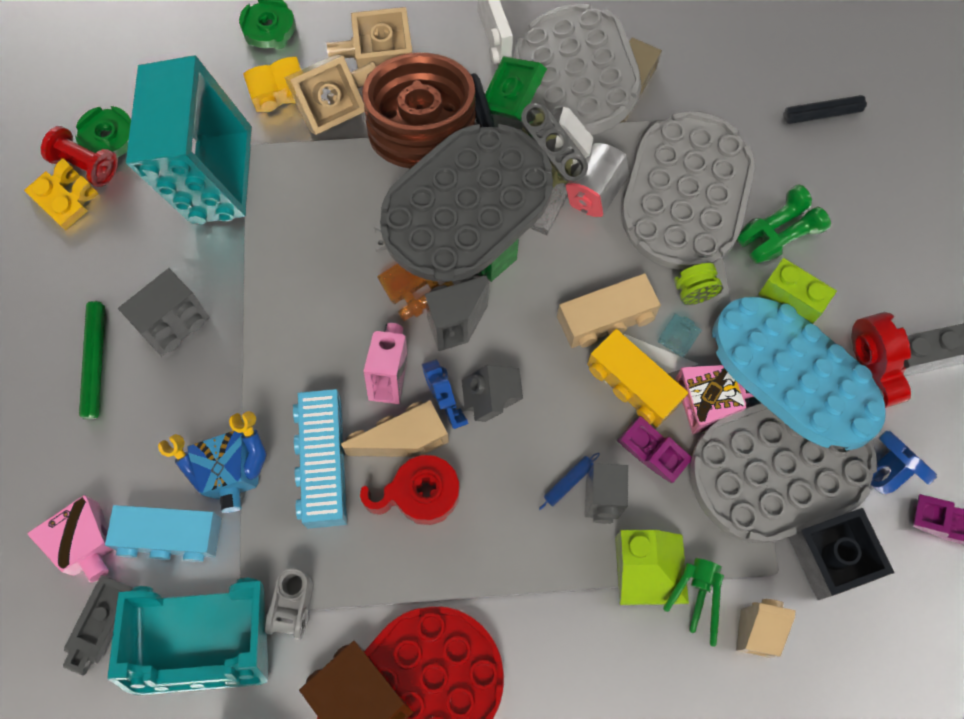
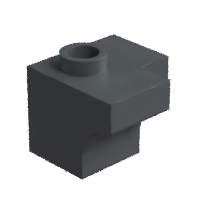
M487 364L462 380L465 411H474L475 421L487 422L503 413V408H507L523 399L519 368Z

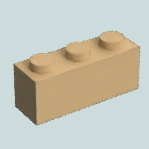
M644 273L559 304L557 318L570 347L574 348L580 345L582 348L596 343L598 338L610 335L615 329L624 333L628 327L638 324L641 327L655 320L661 304Z

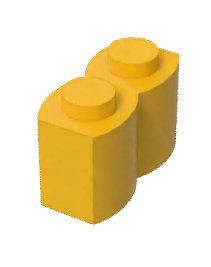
M297 57L282 58L271 65L257 66L243 73L256 112H271L282 104L296 103L284 77L301 70Z

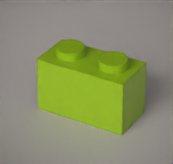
M783 258L758 296L781 304H789L796 309L797 314L814 324L822 315L837 290Z

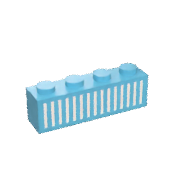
M337 389L298 393V404H293L294 422L299 423V435H294L295 454H300V467H295V483L297 487H301V499L296 500L297 519L302 520V524L307 529L347 525L344 449L341 445L343 443L341 397Z

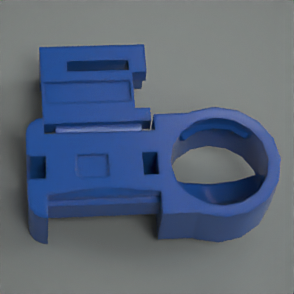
M437 359L421 364L428 387L436 399L440 410L445 409L452 428L456 429L469 424L461 408L456 409L457 406L455 405L456 402L448 380L447 369L440 366Z

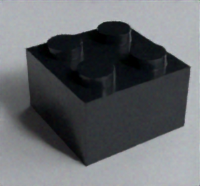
M863 508L796 532L797 534L789 537L817 600L837 595L895 573Z

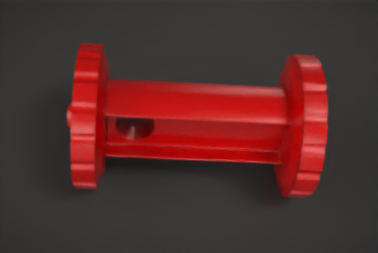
M63 126L51 128L42 140L40 152L44 160L51 164H57L62 158L65 159L67 162L85 170L88 182L96 187H103L108 184L116 173L118 158L114 152L102 149L94 153L73 142L71 131Z

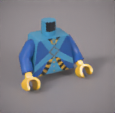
M250 411L242 414L244 422L239 413L230 417L229 425L233 431L187 446V452L182 450L185 444L183 437L177 434L169 437L174 448L166 440L158 444L159 452L167 457L174 455L176 457L174 462L201 495L220 499L222 513H232L242 509L240 493L257 487L259 475L267 457L258 431L252 428L256 423V415Z

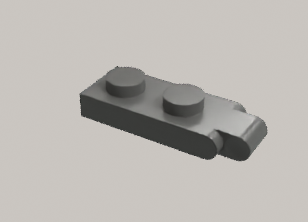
M100 576L64 647V652H67L68 655L64 661L63 668L84 676L92 663L96 665L100 662L113 636L118 592L131 591L133 587L106 576Z

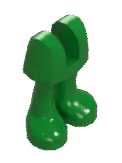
M798 184L786 193L785 205L765 219L753 218L743 227L736 241L741 247H746L761 237L764 243L749 255L755 264H760L780 257L783 254L782 248L799 237L807 234L819 235L829 230L831 220L827 212L821 207L817 206L808 211L812 205L811 194L803 185ZM806 213L795 224L778 234L776 233V228Z

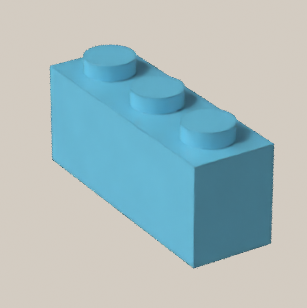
M113 505L105 546L116 550V556L137 558L138 552L150 553L149 558L158 560H170L171 555H183L184 561L204 562V557H216L222 518L216 513L208 511Z

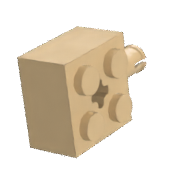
M406 7L351 13L353 29L351 40L326 42L328 57L335 54L343 55L344 58L354 57L358 69L368 65L370 62H373L377 67L388 59L412 53Z
M335 54L284 77L308 130L317 135L365 112L364 103L358 88L364 85L367 76L376 66L373 62H370L368 65L350 72L344 56ZM324 88L330 90V93L327 94L328 100L321 98Z

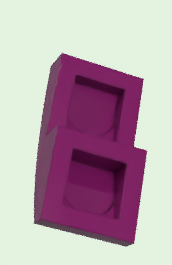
M641 416L636 417L617 440L634 457L670 483H674L691 462L692 457L670 437L664 438Z
M919 494L913 527L964 545V509L954 507V502Z

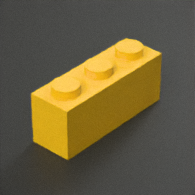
M617 329L590 354L587 365L592 375L600 381H606L613 388V393L618 399L625 403L628 401L637 410L638 416L644 418L649 424L652 423L656 428L676 410L689 393Z

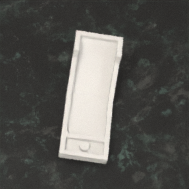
M478 0V13L490 44V58L492 64L499 66L503 56L512 58L513 34L500 0Z

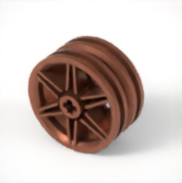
M434 53L399 55L379 64L370 72L364 82L362 96L369 142L380 157L394 165L411 169L448 136L465 127L476 125L475 84L473 78L466 68L448 57Z

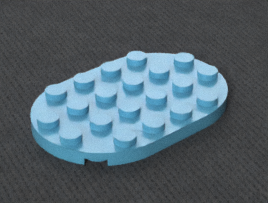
M744 297L728 304L717 317L713 326L712 337L716 338L719 348L716 354L723 367L733 379L796 433L825 448L835 445L844 447L845 450H854L869 443L881 431L886 416L885 403L879 387L872 378L870 369L861 365L842 346L836 344L821 332L816 325L797 314L793 306L765 298Z

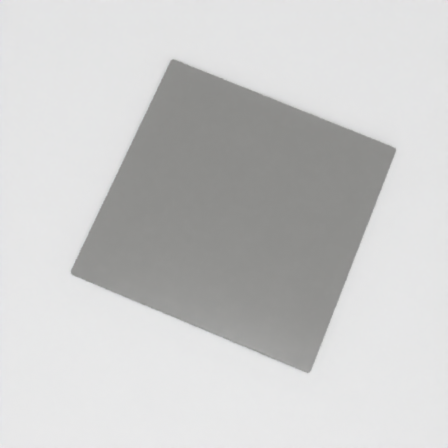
M664 120L622 122L612 129L592 135L594 138L592 146L595 143L608 144L621 150L627 156L629 176L602 217H593L573 208L569 202L566 184L560 183L552 188L551 199L545 212L519 238L517 260L492 282L488 280V307L469 342L442 351H438L427 319L425 294L435 287L442 285L449 287L459 284L462 280L442 282L420 278L402 268L392 258L387 249L378 253L375 249L376 233L374 225L381 217L383 200L392 185L409 168L400 167L384 160L374 151L369 138L253 144L250 146L244 230L242 414L250 411L256 415V423L252 428L258 431L267 457L260 472L257 487L241 493L240 578H254L262 582L265 592L266 614H268L272 603L278 576L284 570L290 568L303 571L312 579L313 590L308 611L618 588L615 536L620 530H660L683 535L685 567L687 563L693 565L695 558L705 559L722 566L720 574L724 575V579L773 576L778 573L779 567L774 542L752 543L735 538L721 530L705 514L693 491L690 475L691 462L674 483H670L644 465L617 442L618 438L634 419L639 417L636 412L637 410L628 401L625 403L618 399L613 393V388L608 383H605L604 380L596 379L587 365L590 354L609 335L598 338V341L591 346L582 348L579 345L571 348L557 318L559 304L645 273L661 306L654 321L641 327L638 324L628 327L622 334L629 335L698 363V365L691 367L722 365L716 354L719 348L716 338L712 337V330L717 317L731 303L723 258L714 263L718 273L716 278L721 280L724 288L722 292L705 302L695 305H684L679 296L681 290H678L674 283V278L677 276L680 278V272L683 270L667 268L647 259L630 242L623 226V202L640 142L653 124ZM556 138L546 142L547 148L554 152ZM579 162L571 166L572 175L580 165ZM388 323L401 325L404 328L403 335L406 336L408 356L400 404L368 401L364 377V367L373 333L376 331L384 332L385 325ZM437 359L440 366L447 369L448 380L456 402L455 405L457 406L456 409L461 408L469 424L456 429L452 428L445 409L440 410L436 399L428 387L421 364ZM487 364L519 368L523 394L522 400L507 408H503V413L487 422L475 421L474 411H465L462 389L463 379ZM680 370L667 374L675 380ZM338 390L342 403L343 442L347 441L346 438L356 431L364 430L366 432L376 427V423L387 416L397 417L405 413V409L413 403L419 401L425 403L431 400L448 433L449 443L425 455H435L446 460L456 471L460 483L459 502L453 512L444 521L433 525L414 523V521L406 518L397 506H392L389 511L381 515L368 512L360 498L361 488L363 486L369 488L371 501H381L384 497L385 486L394 480L399 468L414 457L347 456L344 451L347 525L307 529L302 524V520H298L296 516V500L301 499V487H297L295 483V467H300V454L296 455L294 450V435H299V423L294 422L293 404H298V393ZM748 398L745 399L746 409L750 407ZM683 403L658 428L652 423L650 424L664 438L670 437L691 457L698 440L706 431L704 430L692 435ZM600 453L599 457L592 463L628 465V507L619 519H613V523H595L593 518L585 517L586 477L588 473L554 507L547 502L546 506L539 510L546 502L544 495L579 463L584 456L590 458L594 454ZM425 483L422 488L418 489V493L423 492V497L431 496V490L436 489L434 485L430 486V483ZM299 576L291 578L287 584V590L291 595L297 594L302 588V580Z

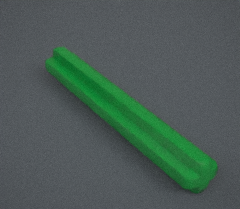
M100 301L88 302L85 311L79 416L87 420L97 419L100 408L105 305Z

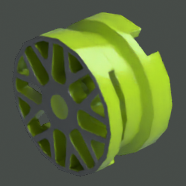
M702 263L694 265L680 272V278L678 276L674 278L676 288L681 290L679 296L684 305H695L705 302L722 292L724 288L721 280L716 278L718 273L714 264Z

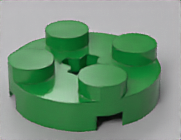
M258 0V3L250 6L249 3L243 8L239 17V24L246 42L259 48H284L287 45V41L294 34L296 27L293 12L283 0ZM268 20H272V24L265 26L262 24L267 23Z
M110 106L111 109L102 110L101 107H96L87 111L81 116L76 125L78 130L77 136H75L77 144L94 153L102 149H108L114 152L117 158L124 155L128 149L131 125L129 115L124 110L114 106ZM103 130L107 132L112 130L108 136L102 137L101 135Z

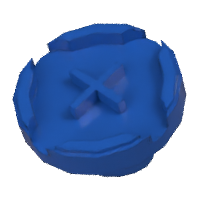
M886 430L878 437L891 451L877 462V472L873 473L870 485L881 494L892 493L914 474L919 476L928 485L937 478V474L890 430ZM888 473H890L889 476H888L885 480L882 481V479L884 478V476L887 475Z

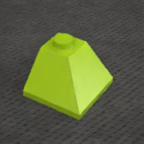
M620 530L615 536L619 605H665L685 570L683 535L660 530ZM687 584L674 604H689Z

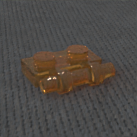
M399 264L394 265L377 276L394 305L403 299L408 304L398 311L403 321L413 316L417 318L424 313L423 310L426 308L425 295L416 299L413 295L414 292L427 284L431 290L442 285L447 287L454 285L452 281H447L440 285L438 281L420 278L406 271Z

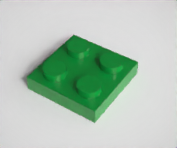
M503 56L485 93L491 114L521 121L523 109L531 103L547 68L539 62Z

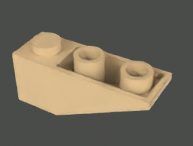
M431 400L425 403L419 401L411 404L405 409V413L397 417L387 416L376 423V427L366 432L359 430L350 434L346 438L347 441L341 443L347 456L417 457L449 443V439L441 419Z

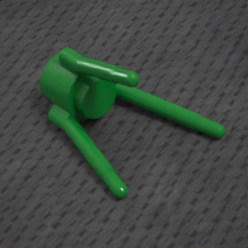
M695 558L693 565L686 564L684 573L669 596L663 610L665 612L670 611L689 579H692L691 586L699 589L689 628L691 633H695L706 593H711L713 587L710 645L715 647L717 645L721 586L724 575L720 574L722 566L705 559Z

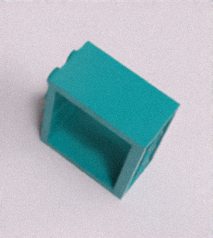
M196 55L138 65L126 164L191 224L198 223L203 225L211 221H231L234 218L245 217L252 132L250 123ZM193 138L196 140L195 154L192 152Z

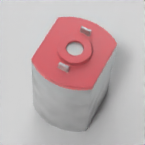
M595 143L591 148L590 156L586 158L588 163L587 174L577 182H568L566 190L570 205L573 208L589 216L602 217L628 178L629 170L627 156L624 152L608 144ZM581 165L578 166L572 177L580 174Z

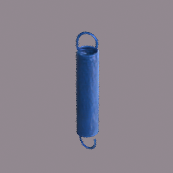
M596 453L590 458L584 456L579 463L544 495L546 502L539 510L544 508L547 502L554 507L564 495L589 473L593 465L592 462L599 457L600 453Z

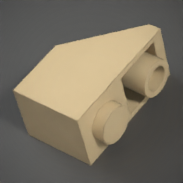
M762 599V603L753 602L752 606L741 609L736 651L767 658L780 657L794 622L796 610L784 608V602L773 599Z

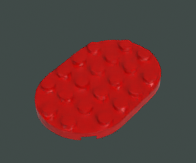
M442 606L411 610L389 623L364 651L396 693L414 712L407 719H493L497 713L504 688L501 656L487 630L466 613Z

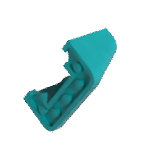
M240 578L229 587V593L162 598L159 594L153 592V588L148 586H136L131 591L118 592L107 679L123 691L135 695H151L256 686L268 682L265 592L261 581L254 578Z

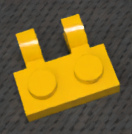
M63 158L55 165L52 176L45 171L24 189L65 231L87 212L83 205L99 194ZM74 182L72 192L69 193L65 187Z

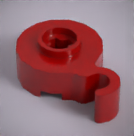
M882 312L856 320L852 327L851 339L857 361L872 372V378L883 392L885 408L911 399V388L904 376V371L907 369L904 367V360L911 358V351L905 329L903 327L896 328L895 324L891 321L895 317L893 314Z
M420 455L409 459L399 468L394 480L385 486L384 497L381 501L373 502L370 500L371 492L367 486L361 488L360 498L364 507L372 514L381 515L389 511L392 506H397L406 518L414 521V523L433 525L444 521L453 512L459 502L460 483L456 471L446 460L435 455ZM425 483H430V486L434 485L436 489L431 490V496L423 497V492L418 493V489L422 488Z

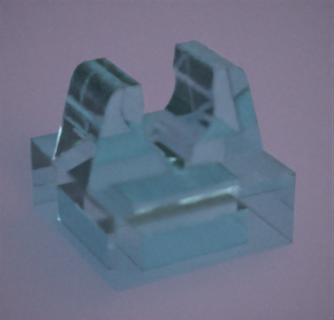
M675 314L657 342L684 358L702 330L694 325L695 322L685 316L682 318Z

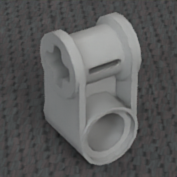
M290 568L284 570L278 576L272 603L266 617V634L272 635L274 632L292 634L295 639L301 640L303 638L313 590L312 579L307 573ZM299 576L302 580V588L297 594L291 595L287 590V584L291 578ZM281 619H291L293 623L282 622Z

